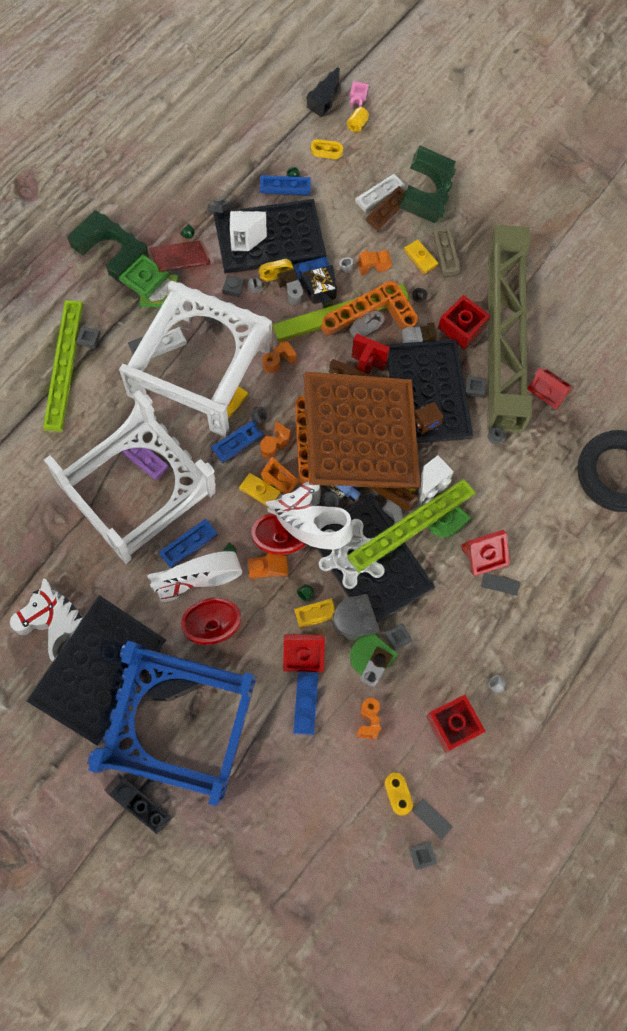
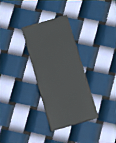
M484 573L481 587L517 596L520 581Z
M423 798L412 810L441 839L453 827Z

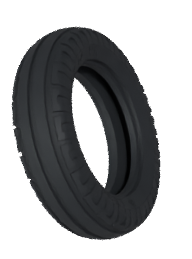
M611 430L595 436L585 445L578 459V478L584 492L599 506L611 511L627 512V493H619L608 488L600 480L596 470L597 458L604 451L610 449L627 451V431Z

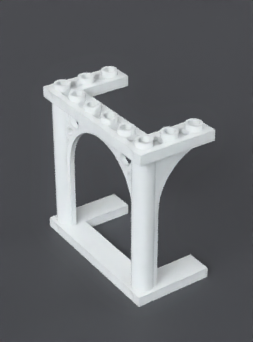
M170 281L168 285L169 294L128 365L122 364L119 369L127 396L134 399L133 394L138 390L143 395L146 394L145 389L153 391L207 414L210 431L227 437L229 433L227 406L257 352L269 353L272 351V321L265 316L256 315L248 309L236 307L233 303H226L215 296L206 295L198 289L186 287L183 283ZM193 316L211 317L222 322L230 329L236 342L234 358L211 400L144 372L170 327L180 320L190 322ZM242 325L247 327L248 330L240 333L236 331V328Z
M140 390L133 394L135 406L124 424L110 437L63 471L51 455L44 459L57 484L125 564L132 560L131 554L206 495L211 498L216 494L215 471L209 463L205 464L201 459L195 464L193 463L188 451H183L179 447L180 443L174 436L171 438L168 435L167 428L162 423L159 425L156 421L151 398L147 394L143 395ZM146 432H150L153 435L150 443L143 441V435ZM138 436L139 441L137 443L132 442ZM157 439L159 444L161 445L160 447H157L155 445ZM130 448L151 449L165 457L172 466L175 474L174 491L163 508L121 539L113 528L108 529L73 486L123 450ZM180 467H182V470L185 471V472H184V473H180V472L178 471V469H179ZM184 477L193 479V483L187 486L182 485L179 481ZM180 489L183 490L181 495L178 494Z

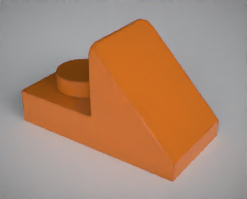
M273 457L270 458L261 472L263 481L267 484H273L284 495L292 493L299 481Z
M267 553V557L248 558L250 579L288 576L287 556Z

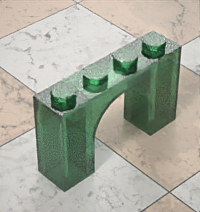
M419 145L413 155L410 169L428 176L434 182L437 192L427 193L408 185L402 195L399 208L433 223H436L439 218H443L446 211L444 205H446L449 199L447 193L452 187L453 182H451V179L456 172L454 168L456 161Z
M97 210L93 211L67 236L70 247L82 256L100 241L114 240L122 245L120 251L106 264L108 275L120 284L123 282L120 281L119 277L142 254L149 258L148 247L143 241L137 240L132 233L126 232L118 223H113L104 213L101 214Z

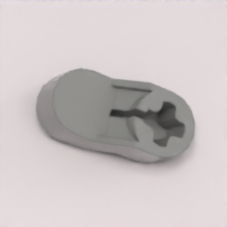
M379 311L368 312L353 322L349 328L350 333L354 337L356 333L365 337L372 331L379 329L384 322V316Z
M387 501L382 510L392 520L394 525L403 519L401 507L392 501Z

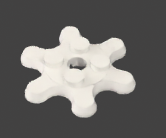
M359 519L351 520L353 536L350 542L341 548L332 549L329 556L323 557L319 561V568L322 571H330L334 568L343 572V585L348 589H352L357 585V576L360 573L368 572L375 578H379L384 574V567L377 562H374L358 573L347 559V553L350 550H356L371 540L363 535L364 526L363 522ZM328 529V530H325L324 532L331 533V532H335V531H334V530H331V529Z

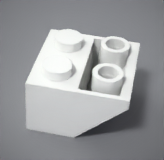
M230 211L232 251H250L267 237L266 212Z
M436 456L423 467L420 476V488H418L419 508L434 499L437 494L446 491L449 488L448 484L452 481L451 477L454 471L439 456Z

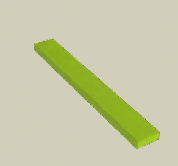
M398 285L409 301L410 297L404 285ZM386 290L387 293L393 294L391 290ZM371 298L373 302H379L376 298ZM353 300L272 324L277 341L281 342L321 329L324 316ZM356 306L358 310H364L363 307ZM384 306V307H382V308H380V309H378V310H376V311H380V310L386 309L387 307ZM341 314L342 318H349L346 314ZM331 322L326 323L328 327L333 325Z
M65 300L43 424L44 431L63 432L77 348L76 340L79 336L84 305L83 301Z
M462 479L350 553L347 559L356 571L360 573L474 496V490L465 479Z

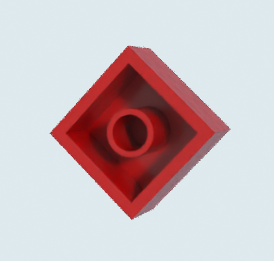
M462 295L440 317L438 329L450 339H456L457 344L466 349L487 328L491 315L465 295Z
M466 694L429 712L426 716L445 754L486 732Z

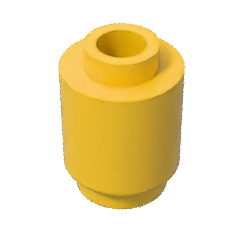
M359 107L355 109L347 120V126L350 131L360 132L368 121L369 113L365 108Z

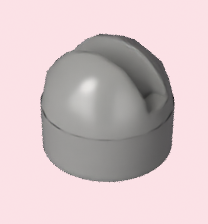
M347 257L340 261V267L344 273H350L354 269L352 258Z
M258 277L251 278L248 282V289L253 293L260 292L262 289L261 280Z
M495 675L490 679L488 687L493 692L501 693L505 690L506 682L500 675Z

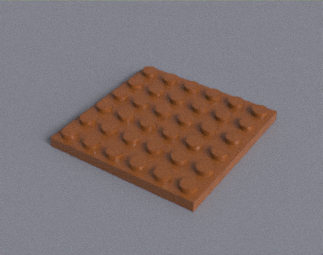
M305 372L303 374L309 485L420 488L412 380Z

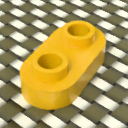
M316 139L311 142L310 151L316 157L339 159L343 155V146L339 142Z
M283 259L261 265L258 272L263 281H272L277 279L278 273L294 268L290 260Z
M399 773L389 774L384 781V786L391 808L399 816L407 815L412 810L413 802L405 778ZM392 780H398L399 786L394 787ZM400 800L405 801V808L399 807Z

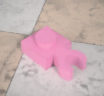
M353 81L350 92L351 108H353V104H359V107H362L363 101H366L369 84Z

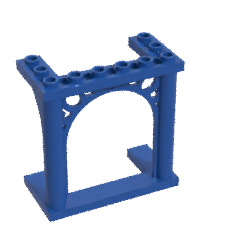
M127 641L126 645H123L121 648L120 657H122L121 662L127 663L129 666L124 669L122 675L124 683L116 695V700H118L116 709L113 708L110 715L112 723L110 729H107L104 735L105 747L95 748L94 752L91 751L87 764L90 766L88 771L99 773L110 769L119 770L209 795L208 804L218 806L225 796L257 677L245 672L244 675L148 650L145 646ZM154 668L158 669L157 672H163L160 678H157ZM144 669L148 670L152 676L149 684H145L140 678V672ZM186 679L242 695L219 777L159 761L144 750L136 735L135 714L140 700L150 688L165 680ZM136 682L142 687L139 693L135 692L137 690ZM131 705L134 707L132 712L128 710ZM126 724L129 725V732L121 734L126 728L123 726ZM126 737L131 738L133 744L129 749L122 750L119 748V743L122 739ZM135 749L139 750V757L135 754H133V756H130L129 754L132 753Z

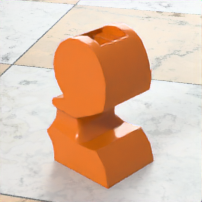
M366 250L359 253L357 264L361 276L369 273L371 266H374L378 272L386 271L392 267L390 254L387 250L377 253Z
M288 341L280 342L276 348H273V353L269 352L263 355L264 371L267 373L279 371L281 358H286L288 363H297V354Z
M278 421L275 423L276 437L265 436L260 443V452L265 459L274 458L277 450H282L285 446L289 445L291 431Z
M367 698L361 705L360 717L369 722L370 725H362L358 729L356 737L376 740L378 733L381 731L380 717L377 716L380 704L375 698Z

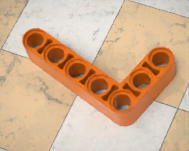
M388 281L324 316L321 330L326 335H333L353 324L356 319L363 317L368 312L376 311L384 306L388 308L401 330L407 327H414L418 317L398 284L394 281ZM386 290H391L393 294L387 293ZM371 298H376L379 302H373ZM399 304L403 309H398L395 305ZM356 306H361L364 310L360 311ZM341 314H346L349 318L344 319L341 317ZM404 319H409L412 324H407ZM331 322L334 327H328L326 323Z
M300 396L295 402L298 476L299 482L303 485L309 481V477L303 476L304 473H308V460H304L302 457L308 456L307 443L301 441L307 439L306 426L301 425V423L306 422L305 409L300 408L305 406V398Z

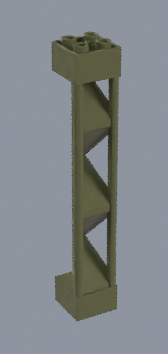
M495 225L488 245V314L491 315L488 323V430L492 427H501L504 431L524 432L532 417V396L527 395L526 254L530 246V227ZM515 265H519V301L504 280ZM501 303L515 312L514 315L502 324ZM518 320L520 362L503 338ZM500 361L516 373L501 387ZM520 380V395L507 394Z

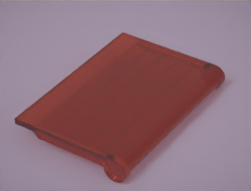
M200 241L149 247L159 272L210 265V259L207 258Z

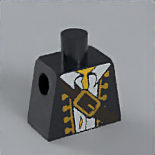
M333 265L302 272L300 283L313 304L322 303L323 308L333 306L332 300L337 295Z

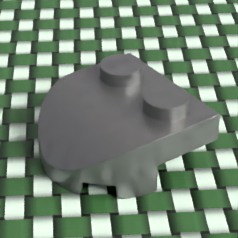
M367 594L346 598L336 606L332 614L331 620L335 631L347 637V640H357L359 637L380 632Z

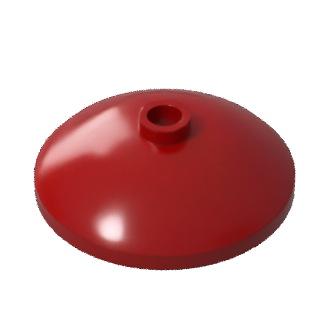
M272 513L259 518L252 527V540L254 544L267 553L275 555L291 554L306 545V543L289 533L279 522L277 516Z
M224 598L204 599L196 602L185 611L181 619V629L184 636L196 644H217L227 640L236 633L241 624V613L237 605L230 600Z

